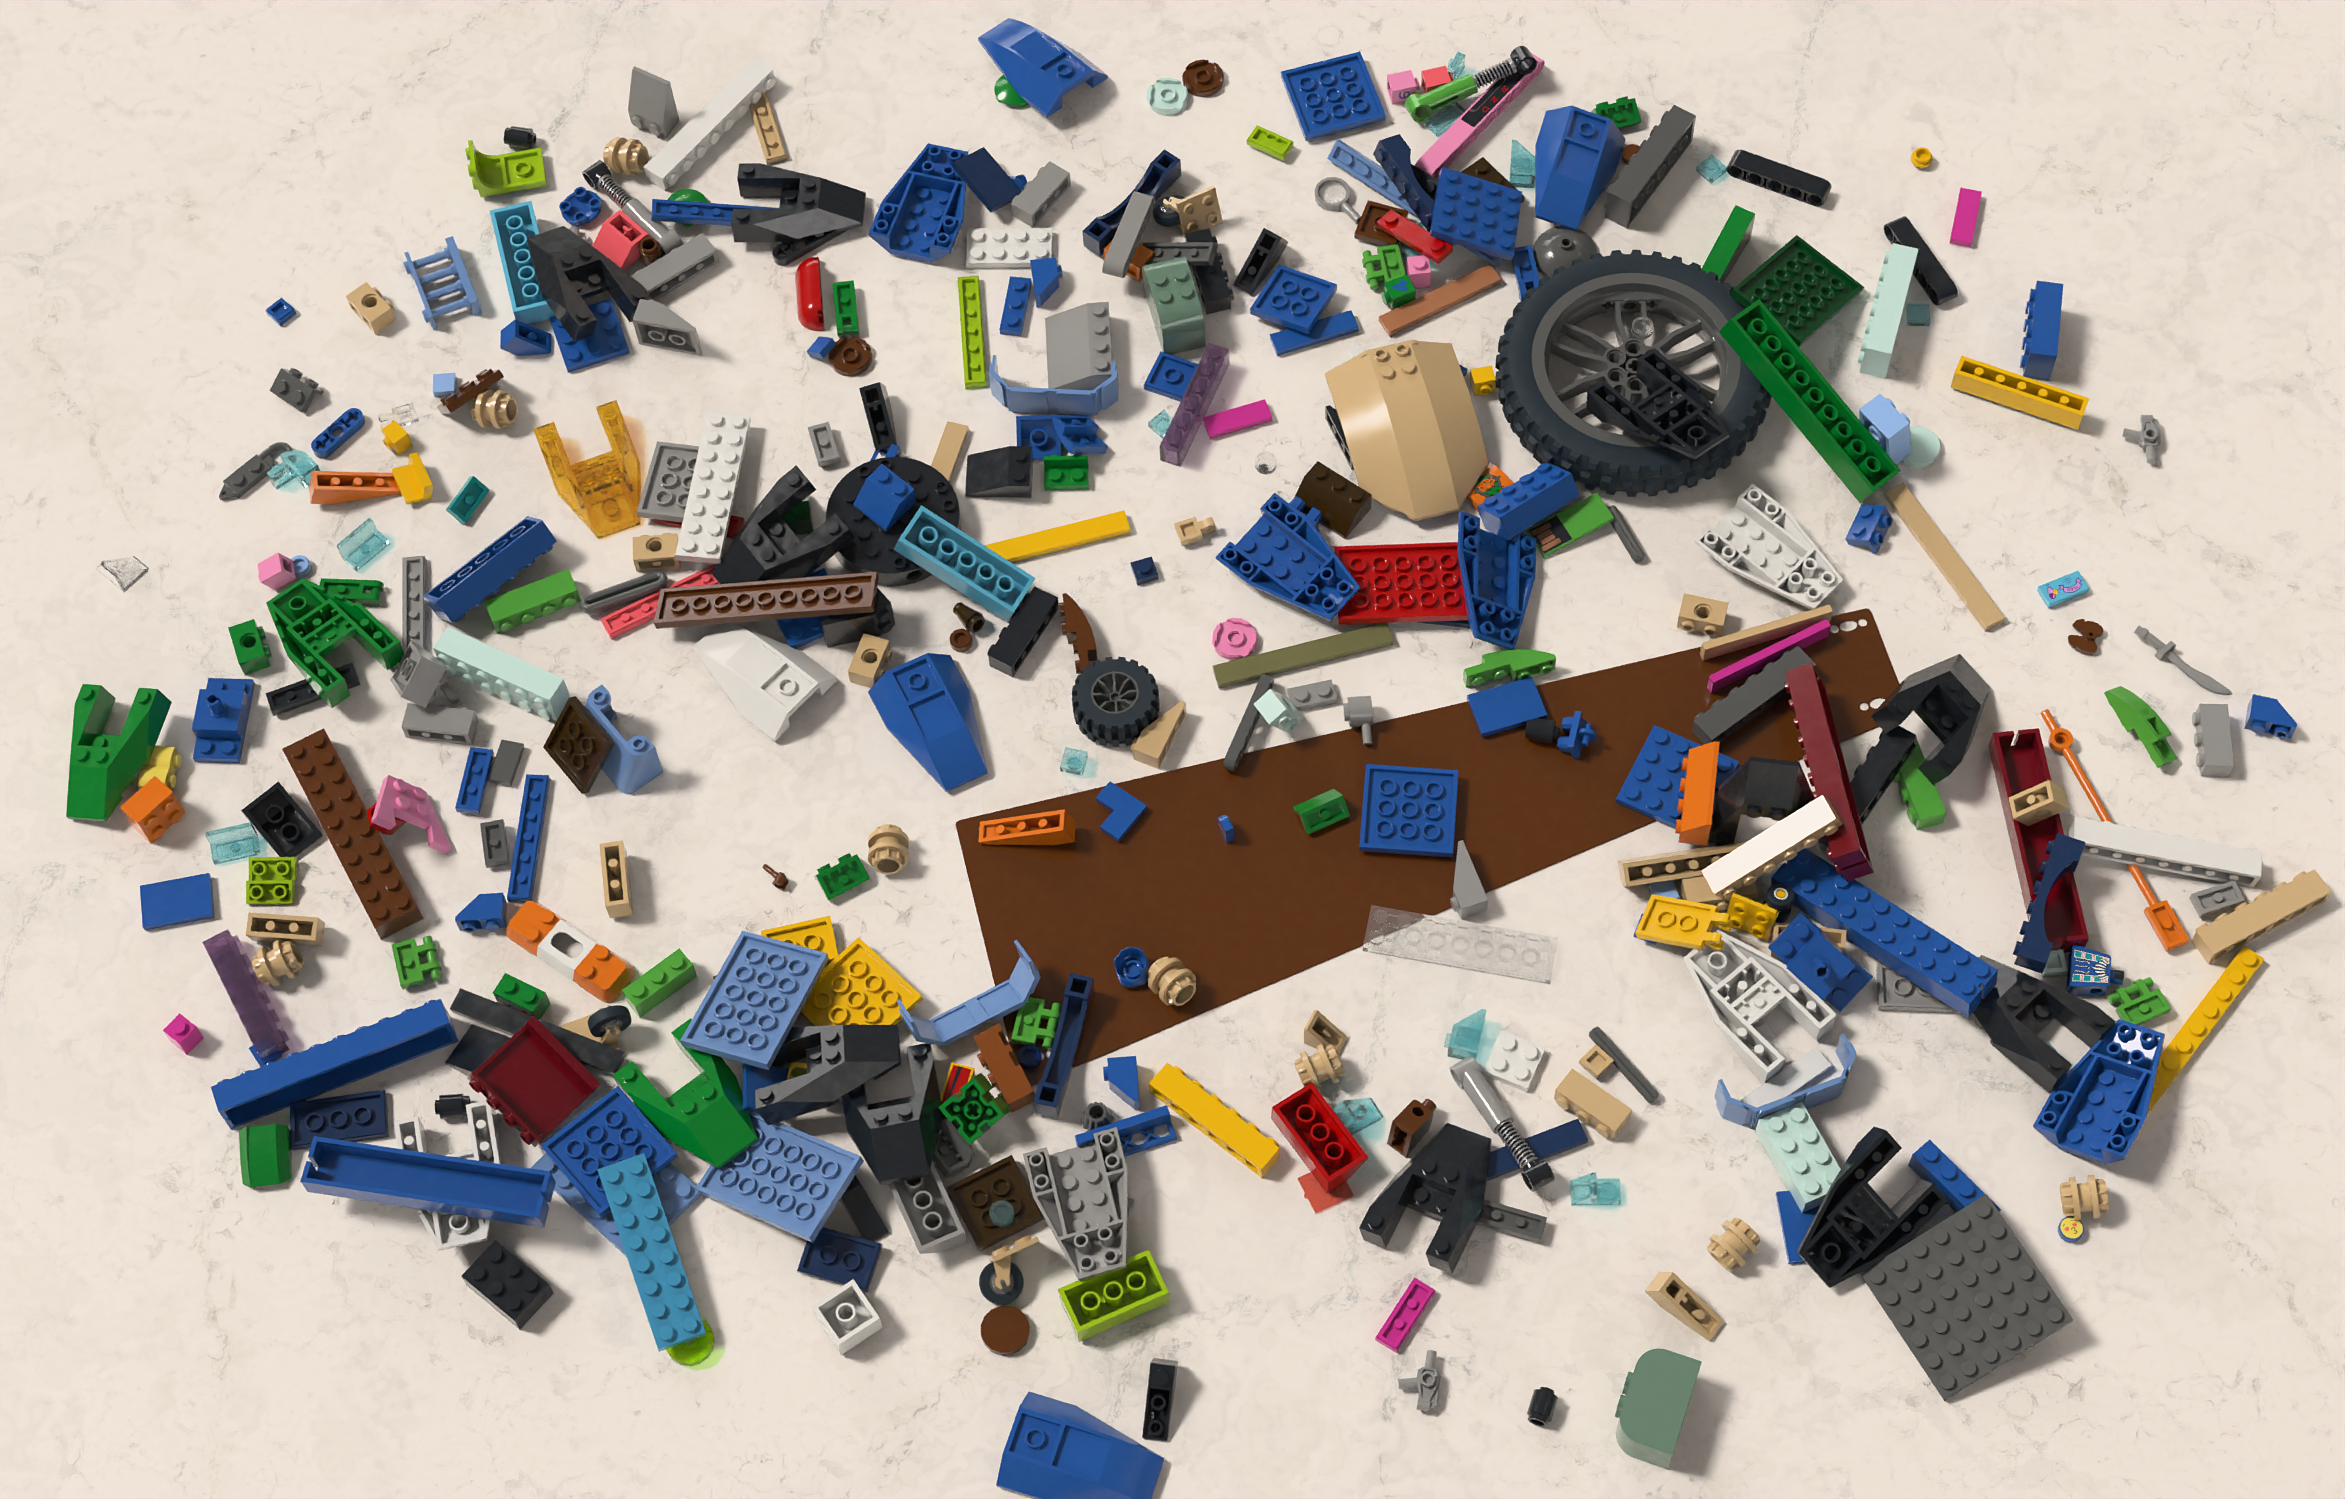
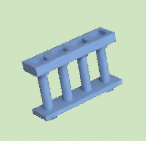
M453 236L445 238L448 247L444 248V251L412 261L409 252L404 253L407 261L403 262L407 274L412 273L426 309L422 311L426 323L431 322L433 330L437 329L434 318L465 307L467 309L471 308L474 316L482 313ZM447 258L448 260L452 259L454 262L448 268L419 278L415 270ZM451 275H459L460 279L456 280L457 283L424 294L422 285ZM458 291H465L466 296H463V299L430 310L429 301Z

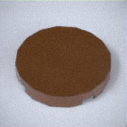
M1196 60L1188 64L1183 72L1184 87L1186 86L1188 93L1194 96H1212L1223 86V70L1215 62L1213 64L1209 60Z
M844 337L836 341L835 346L829 352V361L836 373L843 376H856L866 371L871 365L872 353L869 344L859 337L848 339Z
M999 1306L991 1309L984 1316L981 1323V1338L984 1345L993 1353L1012 1355L1019 1352L1029 1339V1322L1026 1315L1018 1308Z

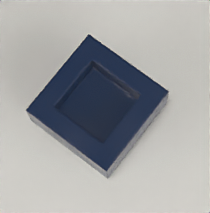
M1152 556L1130 562L1137 585L1159 579Z

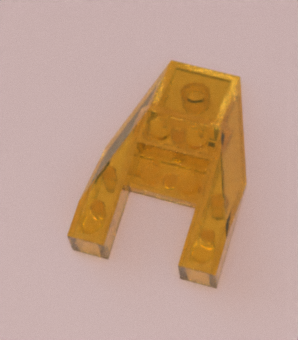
M617 400L596 407L611 451L570 465L554 422L533 429L557 494L598 539L641 524V517L637 515L641 499V464Z

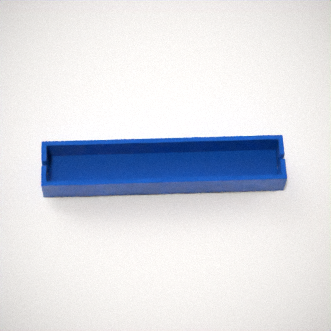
M1806 848L1797 852L1796 857L1788 860L1787 864L1784 862L1771 877V885L1783 883L1792 888L1795 894L1793 903L1795 907L1828 928L1847 930L1846 940L1967 1018L1981 1003V998L1984 999L1997 983V969L1854 879L1847 882L1842 874L1838 875L1835 866Z
M429 1000L420 1007L406 1009L394 1017H386L373 1025L359 1027L347 1035H338L326 1043L312 1045L308 1050L300 1053H291L284 1059L268 1062L263 1067L255 1070L244 1071L240 1076L232 1079H223L216 1085L211 1086L218 1112L225 1119L229 1128L233 1129L290 1107L289 1103L309 1100L457 1043L459 1040L451 1017L442 1000Z
M317 1136L313 1137L308 1154L310 1161H306L300 1181L306 1191L311 1193L541 1228L545 1227L549 1211L547 1202L551 1203L556 1184L551 1171Z

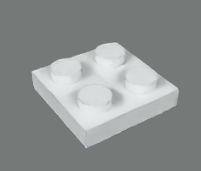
M1501 1030L1482 1074L1527 1092L1545 1053V1047Z

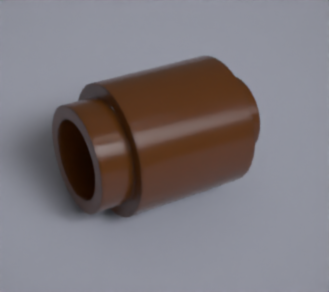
M647 237L641 241L639 252L642 263L646 267L656 259L663 257L657 240Z

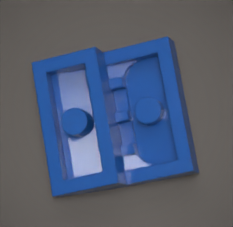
M1053 416L1052 421L1058 437L1070 454L1106 453L1108 446L1096 435L1099 426L1089 416Z

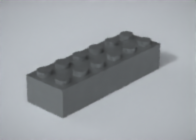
M1673 105L1670 111H1665L1658 126L1655 125L1651 130L1648 140H1643L1639 152L1631 156L1626 169H1622L1619 172L1617 181L1609 185L1606 191L1607 200L1604 208H1606L1605 218L1626 229L1629 227L1691 144L1696 115L1676 105Z

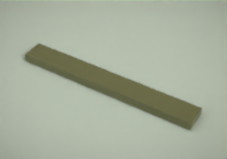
M1381 623L1213 665L1212 668L1218 688H1223L1259 679L1262 674L1271 676L1393 645V638L1388 623Z

